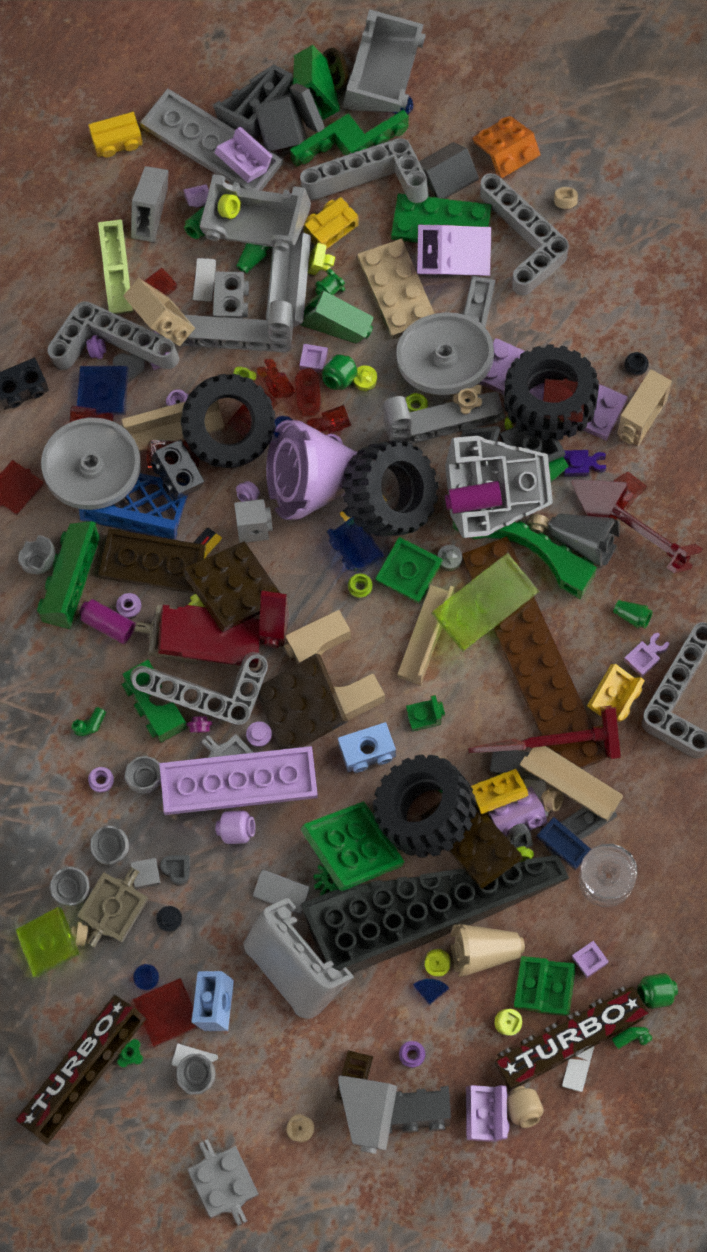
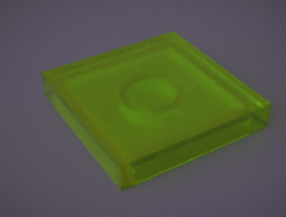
M57 907L16 929L33 977H39L80 955L61 907Z

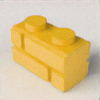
M134 112L88 124L97 157H112L118 151H133L140 145H143Z
M340 197L336 201H328L324 205L323 210L317 215L311 214L308 216L304 224V233L311 236V242L314 246L320 243L326 245L327 250L359 226V217L345 200Z

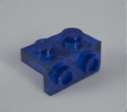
M352 516L337 529L330 528L326 532L330 537L329 543L336 551L339 550L342 555L341 561L349 571L362 573L384 555L371 535L366 533L363 527H358L353 520L355 518Z

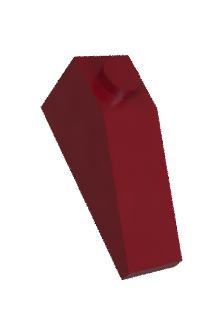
M261 591L260 644H264L268 648L284 647L289 623L287 594Z

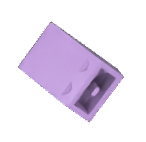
M418 225V275L490 276L491 227Z

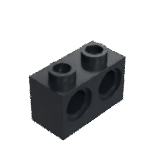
M35 357L0 372V401L4 410L17 408L24 401L31 398H40L45 392L49 391L46 379ZM31 378L37 379V381L34 383H27V381ZM7 388H15L11 393L4 392Z
M181 439L154 452L151 458V466L154 472L162 478L166 494L171 495L174 501L201 488L204 480ZM164 457L172 458L175 464H168ZM176 478L184 479L187 485H179Z

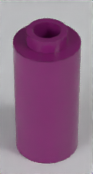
M494 481L449 489V494L445 495L447 510L452 509L453 514L502 506L499 482Z
M91 599L89 602L85 601L79 610L82 622L123 645L128 642L134 632L135 622L94 599Z

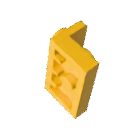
M517 769L471 786L473 789L472 793L476 798V805L481 814L529 796Z

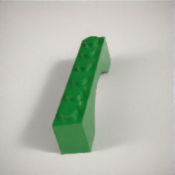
M453 521L452 528L459 532L457 526ZM520 521L504 526L487 536L469 537L476 540L484 538L501 539L507 536L510 542L519 544L536 554L548 566L559 588L580 600L596 575L597 567L589 559L574 555L572 550L564 545L558 546L554 544L548 536L542 533L536 534L525 523Z

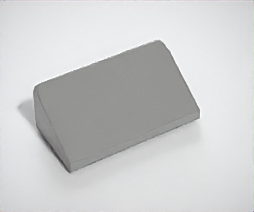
M262 869L253 897L271 904L289 898L296 906L293 912L301 915L303 911L301 903L307 901L310 887Z

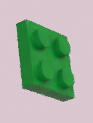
M399 537L375 580L420 604L443 563V559Z

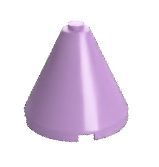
M285 420L281 422L275 429V432H280L277 441H271L268 448L266 463L267 487L270 499H276L280 507L275 508L276 513L286 520H298L345 495V489H342V482L346 480L344 472L346 467L351 466L349 461L353 455H357V452L299 420Z

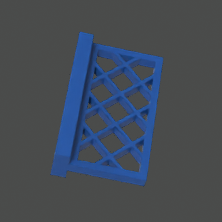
M139 473L136 485L125 496L129 503L128 506L118 508L113 504L101 509H79L80 520L92 521L96 524L134 533L176 540L178 525L188 495L172 501L163 488L162 478ZM177 482L181 486L187 485L185 483ZM154 484L160 490L148 495L144 487ZM140 489L144 498L133 503L129 494ZM164 495L168 503L157 508L152 500ZM148 502L153 510L146 514L140 513L137 507ZM172 508L176 515L174 520L163 518L161 513Z

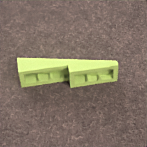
M122 219L98 222L109 311L114 314L133 312V307L123 297L130 288Z

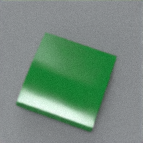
M521 956L514 1007L538 1013L569 1016L576 965L574 963L548 961L547 958Z

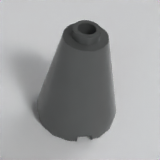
M559 513L550 520L548 530L551 531L553 538L589 559L594 564L606 566L617 545L613 544L614 536L619 537L621 525L620 521L614 518Z

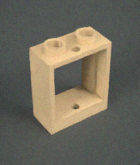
M140 278L135 281L123 296L151 329L179 346L195 329L168 296Z
M652 369L648 372L620 418L617 435L628 444L633 443L639 446L668 400L672 381Z

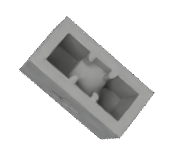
M264 499L234 503L239 543L243 541L269 540L268 531H273L270 507L265 508Z

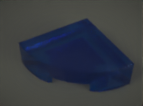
M423 979L413 984L415 990L429 1006L450 989L445 983L436 979Z

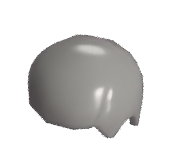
M38 535L35 541L25 542L23 549L19 552L18 562L27 573H45L52 567L56 554L55 548L49 538Z
M148 756L136 757L127 764L124 777L132 791L139 794H150L158 789L161 785L159 762L156 759Z
M103 826L96 830L90 839V850L94 858L103 864H115L123 860L128 853L129 840L124 831L118 827Z
M65 867L57 871L52 876L49 885L52 897L57 903L65 906L81 903L89 891L87 876L76 867Z
M202 1054L186 1056L180 1061L176 1069L177 1084L187 1094H203L212 1087L215 1081L216 1071L213 1063Z

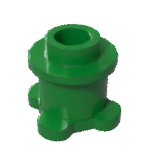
M330 268L326 270L327 276L315 283L317 295L322 291H326L331 295H335L338 291L341 293L345 291L344 280Z

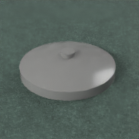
M458 313L432 314L415 321L403 332L397 344V364L402 376L415 388L437 395L456 394L461 390L476 386L487 376L494 361L493 341L487 329L480 322L469 316Z
M83 418L72 421L58 429L45 445L41 459L43 478L50 492L66 505L85 510L105 508L123 499L135 486L141 467L139 449L131 434L119 424L102 418Z

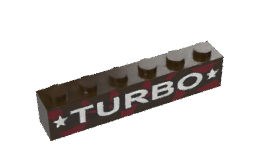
M623 986L612 992L613 997L604 1001L603 998H600L589 1005L590 1009L582 1014L578 1010L566 1017L567 1022L559 1026L557 1023H553L543 1029L544 1034L535 1038L534 1035H531L520 1042L522 1046L514 1050L509 1047L498 1053L495 1066L509 1092L646 1019L649 1012L634 986L628 989Z
M114 994L23 1108L15 1121L45 1145H48L146 1021V1018L132 1005Z

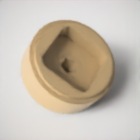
M570 187L559 188L554 193V203L559 208H572L578 203V193Z
M298 1114L288 1121L287 1134L292 1140L306 1142L312 1137L314 1123L309 1117Z

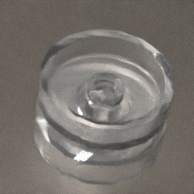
M601 844L591 849L583 859L578 876L579 887L584 897L591 903L601 907H614L623 903L631 895L638 876L637 864L632 854L615 844ZM606 874H610L611 878H607Z

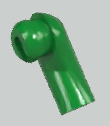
M95 707L90 719L84 721L77 719L72 723L71 728L77 736L81 737L96 733L107 712L99 707Z
M629 1027L613 1037L612 1040L615 1046L620 1049L637 1039L641 1045L645 1046L653 1038L649 1034L650 1030L646 1027Z

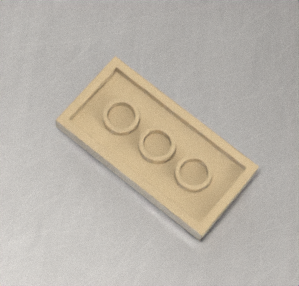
M403 239L358 254L359 263L392 339L400 337L415 321L434 314Z

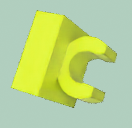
M317 243L310 251L308 274L315 276L320 269L326 271L330 266H334L335 257L325 254L326 245Z

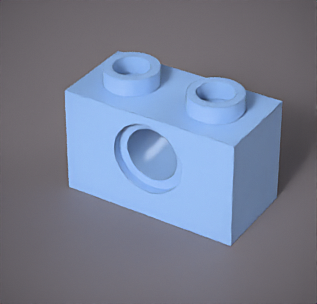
M386 722L338 738V746L347 772H363L369 768V765L375 763L384 765L396 757V749ZM370 745L375 750L371 754H364L361 748Z
M198 971L192 1023L203 1031H228L234 984L232 978L222 971Z

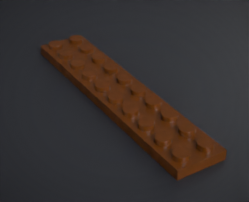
M507 536L462 553V561L540 736L592 729L593 725ZM588 740L546 746L581 769L606 760L607 757L600 741Z

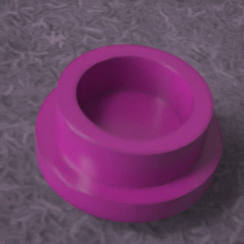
M205 716L192 717V722H187V726L190 727V733L210 732L212 721H207Z

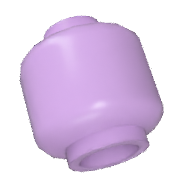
M243 810L226 811L221 815L220 821L216 822V833L218 836H221L225 844H245L255 835L254 818Z

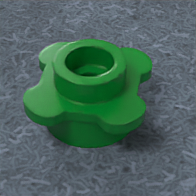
M132 1039L120 1052L117 1061L120 1067L125 1068L127 1065H139L143 1062V1056L139 1050L141 1046L139 1040ZM128 1051L132 1052L130 1056L127 1055Z

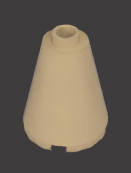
M455 924L451 930V937L455 936V944L450 945L451 958L455 972H460L459 977L468 976L518 959L525 950L524 939L519 937L517 932L464 924Z

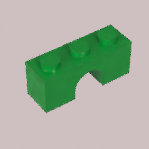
M148 659L122 673L124 682L121 685L128 697L132 695L137 702L133 706L139 717L145 716L149 724L145 726L152 738L157 737L159 742L162 743L186 730L187 727L175 703L170 702L163 706H156L150 702L151 694L139 691L132 684L130 676L134 668L146 666L154 669ZM141 672L136 676V683L140 685L146 684L149 680V674L146 672Z

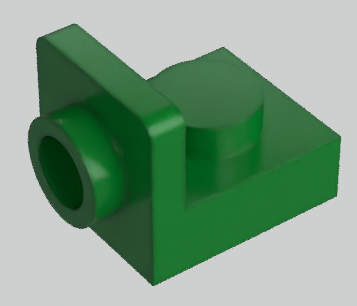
M436 695L431 696L428 701L406 705L412 732L441 725L442 717L445 716L442 701L437 702Z

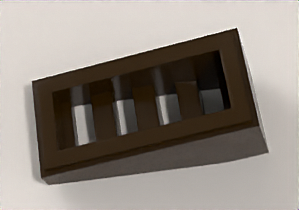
M348 1050L341 1076L368 1080L374 1056ZM351 1059L366 1062V1066L350 1064ZM351 1069L363 1072V1077L348 1074V1071ZM338 1085L335 1102L343 1104L340 1087Z

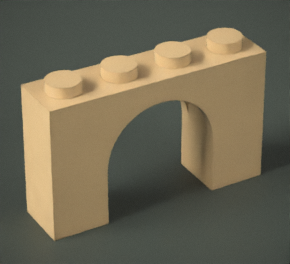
M337 610L285 635L286 645H284V649L289 659L294 657L298 664L315 653L321 655L328 649L351 639V631L340 610ZM374 674L348 686L334 687L347 720L385 702V694Z

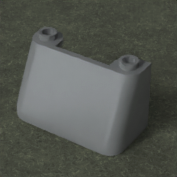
M369 9L366 26L347 86L343 104L344 109L351 111L400 112L401 108H406L409 95L405 94L417 48H422L426 34H422L424 24Z
M213 174L200 229L209 240L219 241V239L257 244L275 247L279 251L286 252L294 248L309 214L311 202L306 189L293 186L291 194L289 190H284L283 194L240 188L237 182H234L232 186L225 183V176ZM224 194L235 195L240 201V211L233 219L223 218L218 212V201Z
M286 898L266 907L261 912L245 938L243 945L247 955L256 962L292 1006L295 1013L301 1018L311 1019L319 1015L354 976L346 967L338 971L332 968L334 964L331 961L325 964L322 963L293 928L297 919L295 917L291 918V913L296 906L289 898Z

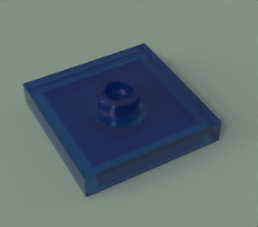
M80 366L76 413L78 415H126L129 368L127 366Z

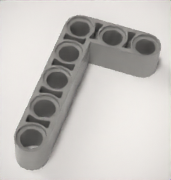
M402 138L307 168L300 174L301 186L306 189L310 200L319 199L396 173L407 198L411 202L420 203L428 197L426 175L410 143Z
M489 173L481 179V199L486 204H492L491 209L536 250L513 272L512 288L514 292L518 295H527L567 260L569 243L561 233L502 178L496 174ZM491 186V187H494V188H496V189H494V190H488V189H486V188ZM510 202L512 205L506 206L502 203ZM525 217L529 220L521 221L519 218ZM537 233H543V234H545L546 236H544V237H539V236H537L536 234H537ZM558 248L561 249L562 252L557 253L554 252L553 249ZM542 263L545 267L540 268L536 264ZM525 278L528 282L523 283L518 281V279Z
M276 300L270 303L268 320L185 315L195 329L182 343V346L288 352L291 350L293 335L292 305L286 301Z
M87 301L80 302L74 307L47 348L54 366L59 370L70 368L86 346L87 340L91 339L94 335L164 369H172L179 362V355L170 339Z
M491 392L478 395L482 399V405L473 408L469 414H462L461 408L454 402L409 412L405 397H392L384 402V426L388 440H400L401 442L406 441L413 444L461 432L465 429L497 423L505 418L499 394Z
M700 622L692 629L645 709L641 721L642 727L647 733L696 759L702 758L707 754V732L672 712L707 653V640L702 641L696 636L698 633L707 635L706 622ZM691 653L696 657V660L688 661L684 655ZM680 674L684 677V681L677 682L672 678V675ZM664 694L669 695L672 698V702L665 703L660 699V696ZM655 715L660 719V722L653 724L647 717ZM679 728L683 734L674 736L670 729ZM700 740L704 743L705 747L701 749L696 748L692 741Z
M257 652L245 655L230 696L146 666L134 668L130 679L134 687L139 691L224 721L241 725L247 722L251 715L268 664L266 659ZM254 658H259L261 660V667L256 671H251L249 669V662ZM141 672H146L149 674L148 682L143 685L136 683V676ZM166 680L171 681L173 689L168 693L161 692V683ZM245 682H250L253 686L252 691L246 695L240 693L241 685ZM188 689H194L197 692V696L193 701L184 700V693ZM214 697L219 698L220 706L215 710L209 709L207 706L208 701ZM235 706H242L244 708V713L239 718H234L231 715V711Z

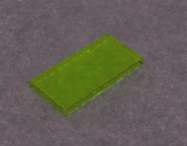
M507 553L433 610L431 614L462 652H464L534 597L539 590Z

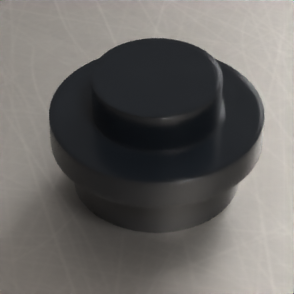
M634 352L626 357L624 366L629 374L640 376L648 370L649 361L643 353Z
M165 906L157 914V924L163 931L173 932L181 926L182 914L174 906Z

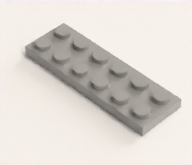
M170 89L164 92L140 122L141 128L215 174L225 176V180L231 184L234 182L239 183L240 188L262 191L283 164V159L268 151L272 154V159L267 172L247 183L215 154L216 147L233 138L235 130Z

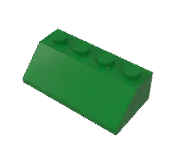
M95 522L71 523L67 531H63L60 539L62 547L60 553L55 554L52 564L54 568L53 574L47 577L45 583V590H47L45 598L40 599L37 613H39L43 623L71 629L100 542Z

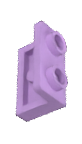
M241 127L235 130L233 138L218 145L215 150V154L247 183L266 173L272 159V154Z
M532 787L527 788L529 796L487 812L491 821L505 836L509 834L510 829L516 824H525L528 830L531 831L547 823L544 807Z
M470 1085L466 1087L467 1140L497 1142L507 1139L509 1122L507 1120L508 1094L506 1086L485 1087Z

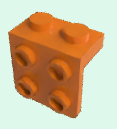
M511 116L500 119L496 124L481 130L479 134L473 137L474 144L491 156L496 174L500 178L507 176L540 156L534 133Z

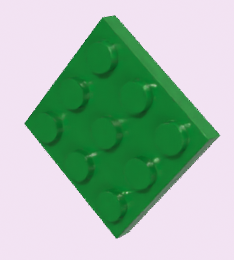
M365 801L305 823L300 829L340 891L402 867L405 862L395 846L379 829V825L375 822L374 815Z

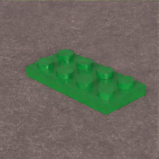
M398 193L391 240L403 239L405 242L418 243V225L489 227L492 204L427 197L423 202L413 203L407 198L406 194Z

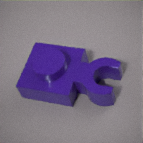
M564 450L565 456L563 458L569 466L564 471V477L589 476V469H593L597 473L606 471V465H599L596 462L598 460H605L606 454L604 452H597L593 456H588V450Z

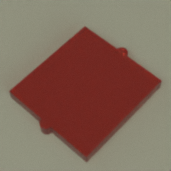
M545 379L543 401L554 403L568 399L575 393L578 382L568 381L567 379L563 381ZM584 404L581 406L583 409L577 414L576 411L570 413L571 417L567 419L574 422H582ZM544 415V419H550V416ZM557 416V420L564 422V416Z
M12 459L0 473V506H4L15 515H18L44 485V482L33 475L29 468L25 469Z

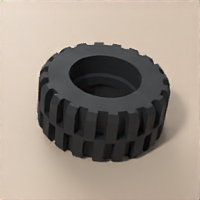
M548 344L544 348H541V346L533 347L531 352L528 350L520 354V359H514L511 363V368L506 373L504 407L505 411L508 412V418L512 423H516V428L521 432L526 430L528 432L527 435L533 438L539 436L541 440L549 441V438L562 440L563 436L567 435L569 438L576 435L577 430H584L587 427V423L592 421L597 407L599 380L597 379L595 368L590 367L591 362L586 357L581 358V353L574 349L569 351L568 347L562 345L558 348L554 347V344ZM542 383H557L569 389L573 395L564 401L551 403L539 400L531 394L530 390Z
M219 374L210 377L192 390L183 405L181 416L183 438L186 440L191 452L209 465L222 468L246 465L259 457L272 440L276 426L275 410L272 408V401L265 394L264 389L248 377L245 378L238 374ZM219 399H236L243 403L250 413V430L246 437L238 443H219L206 430V412Z
M392 440L363 447L358 450L357 455H353L350 459L349 464L351 466L346 467L344 472L346 480L342 482V489H345L343 500L349 507L347 508L349 515L355 518L353 520L358 527H363L366 533L374 534L377 537L406 535L418 531L420 527H423L429 519L427 517L432 516L435 510L433 505L437 504L438 500L436 490L439 487L438 482H435V469L429 465L431 463L429 458L422 456L423 451L417 446L413 447L411 443L406 441ZM387 468L393 472L399 484V500L394 510L384 500L381 490L382 477Z
M424 754L414 756L415 759L412 760L410 758L402 760V764L399 766L395 764L390 769L391 772L388 776H383L381 779L382 785L381 787L377 786L374 794L377 799L373 800V810L375 811L374 819L379 825V829L396 848L402 850L407 855L414 856L416 854L418 857L426 858L429 853L433 857L440 855L442 850L449 851L454 848L452 845L456 841L461 842L464 838L463 833L469 831L472 826L470 819L475 817L476 809L473 806L476 804V798L472 793L471 785L455 765H452L445 758H439L437 755L430 754L426 758ZM430 790H442L440 805L430 817L418 822H407L408 809L419 795Z

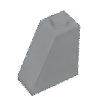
M145 166L132 199L131 238L155 242L168 190V170Z
M339 1076L338 1082L352 1144L361 1146L362 1152L376 1154L377 1149L386 1150L397 1086L389 1083Z

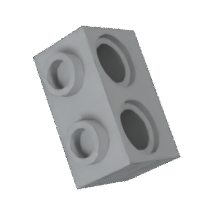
M215 272L213 317L241 319L248 317V303H244V296H249V281H245L244 272ZM229 286L237 287L235 290L227 289ZM231 307L236 309L234 312L225 311Z

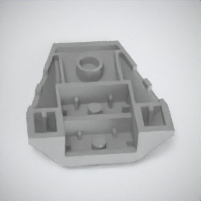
M480 436L451 439L445 463L448 494L449 489L498 481L502 498V506L453 514L452 509H450V515L462 538L487 536L504 526H508L525 516L553 504L548 454L522 447H514L499 441L487 440Z

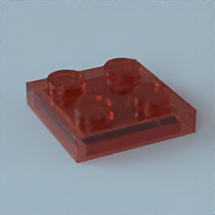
M181 978L133 999L137 1010L146 1018L143 1024L154 1048L199 1028L192 1023L193 1005Z

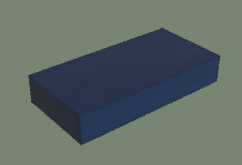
M554 817L536 836L537 839L575 871L593 851Z

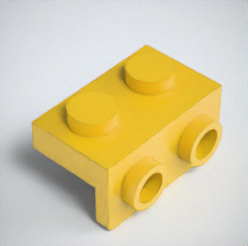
M611 664L587 707L599 716H601V706L611 705V707H616L617 722H621L629 715V707L633 700L641 694V687L645 680L641 677L634 678L617 664Z

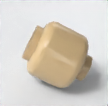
M519 1086L512 1089L507 1097V1111L515 1125L528 1128L540 1121L544 1109L534 1089Z

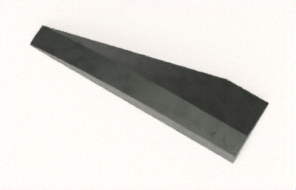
M554 855L518 862L483 889L462 868L421 874L417 877L407 878L406 876L399 877L396 880L371 881L368 884L356 885L344 891L336 889L301 903V907L322 963L325 964L331 961L334 964L332 966L333 969L341 971L346 967L353 974L450 934L455 924L471 925L568 880L569 876L559 856Z

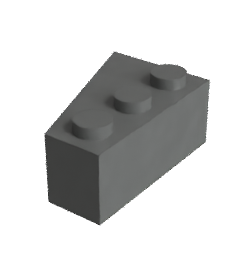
M275 64L250 79V83L242 89H236L231 92L232 96L223 102L218 101L213 104L217 119L234 130L241 127L256 140L261 134V129L254 105L292 93L290 87L293 85V75Z
M442 1086L441 1091L426 1092V1089H417V1092L412 1093L396 1092L389 1134H392L394 1129H403V1133L419 1132V1128L429 1127V1131L445 1130V1126H450L451 1122L449 1086Z

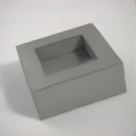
M156 858L131 862V867L140 872L134 881L135 889L161 885Z

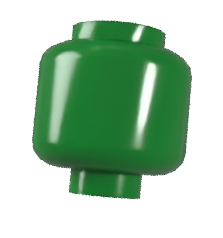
M341 354L334 355L322 369L323 382L332 390L346 389L358 374L355 361L351 357Z
M660 973L644 976L641 983L637 986V993L647 1008L656 1009L671 1006L675 996L678 994V987L669 975Z

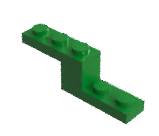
M402 110L364 133L348 113L320 132L304 140L301 144L290 149L291 162L295 167L307 164L320 152H326L331 149L333 144H336L343 155L346 156L388 142L393 137L401 136L409 128V116Z

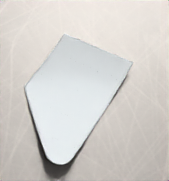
M177 1044L171 1065L178 1067L180 1061L190 1054H202L211 1062L216 1061L218 1056Z

